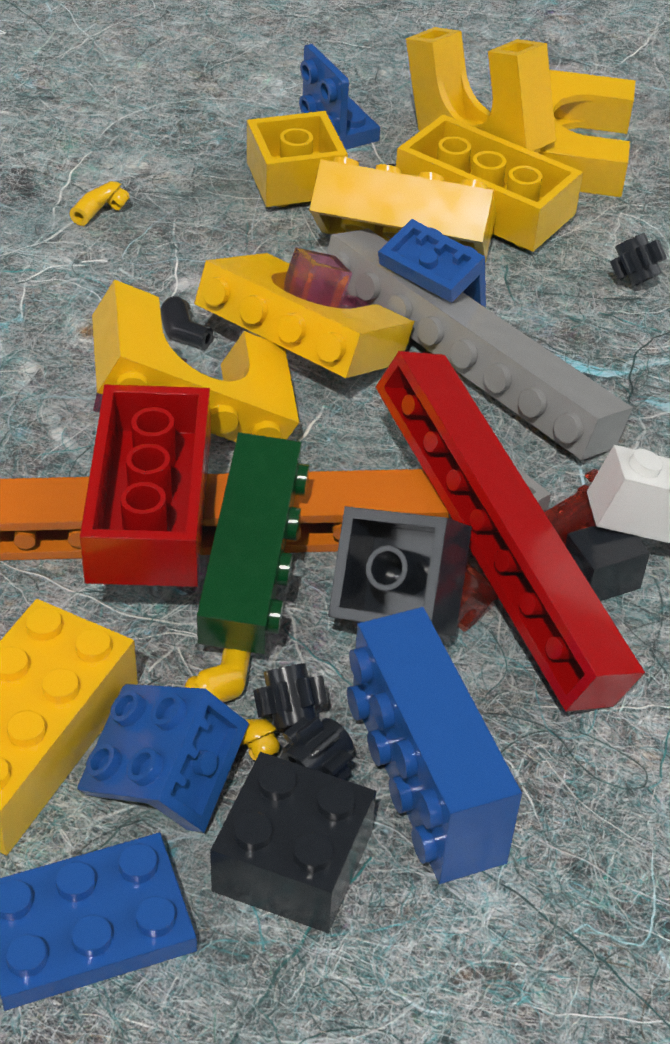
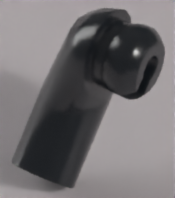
M178 296L167 298L160 308L161 320L166 335L172 339L207 349L213 337V329L191 321L189 309L191 308L186 300Z

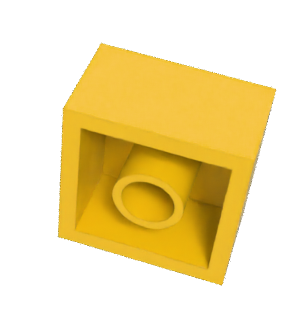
M326 111L247 120V164L266 207H286L295 203L310 202L313 196L320 159L333 161L334 157L348 158V153Z

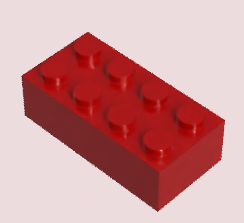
M104 384L80 531L85 584L198 587L211 440L210 388Z

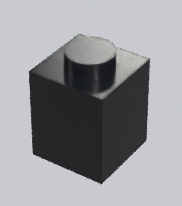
M596 525L567 533L565 546L600 601L641 589L650 552L638 536L596 527Z

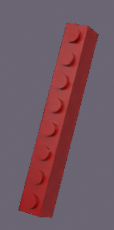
M398 351L375 388L451 518L472 526L469 548L565 712L614 707L645 674L642 666L447 357L442 354Z

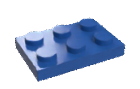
M160 832L0 878V996L4 1011L197 951V938Z

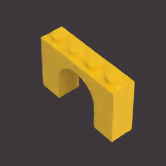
M433 27L406 38L419 131L444 114L536 153L540 152V148L556 141L547 43L516 39L488 51L493 96L492 108L489 111L478 101L470 87L466 73L461 31Z
M550 70L556 141L540 148L539 154L582 171L580 192L621 197L628 167L630 141L587 136L568 129L583 128L627 134L634 102L636 80Z
M262 253L212 259L205 262L194 302L195 305L344 378L387 368L398 351L406 350L415 321L378 304L342 309L316 304L296 297L295 293L303 269L275 256Z
M114 279L92 314L97 393L103 395L104 384L210 388L211 434L234 442L237 440L238 432L288 439L300 422L285 348L244 331L221 363L223 380L209 377L184 362L168 344L162 329L159 297Z

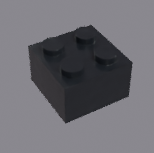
M345 506L328 617L365 622L424 607L438 634L456 637L472 526L445 517Z
M260 752L210 849L211 891L329 934L372 834L376 790Z

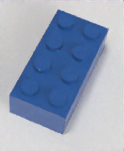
M424 607L357 623L356 649H352L349 652V661L354 677L353 686L347 687L348 705L356 721L363 719L368 730V747L374 763L377 766L384 765L390 777L389 791L395 809L399 814L406 812L412 825V842L418 859L422 864L430 863L439 884L507 864L522 792Z

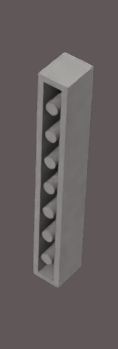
M369 228L331 235L321 274L365 306L378 304L415 321L410 334L411 339L432 354L445 355L457 372L579 459L583 460L609 451L614 445L618 444L633 407L462 292L451 303L380 265L378 251L388 241Z

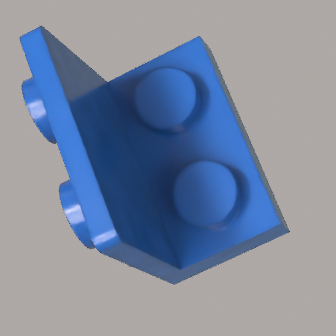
M313 44L305 45L304 61L300 65L303 79V96L299 100L301 113L326 111L345 150L379 141L380 126L348 96V78Z
M411 219L378 251L380 265L452 303L463 292L486 308L485 256L478 253L474 248L464 246L443 235L437 229L429 228Z
M126 684L122 687L118 697L111 706L108 720L94 750L87 759L86 768L77 788L87 796L150 804L186 830L204 833L249 723L204 688Z

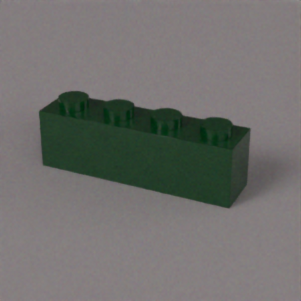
M238 432L197 612L198 644L265 654L268 633L279 634L284 601L275 600L278 585L288 587L293 554L284 553L287 539L296 541L298 537L301 508H295L293 505L295 495H306L310 470L309 464L301 463L302 442Z

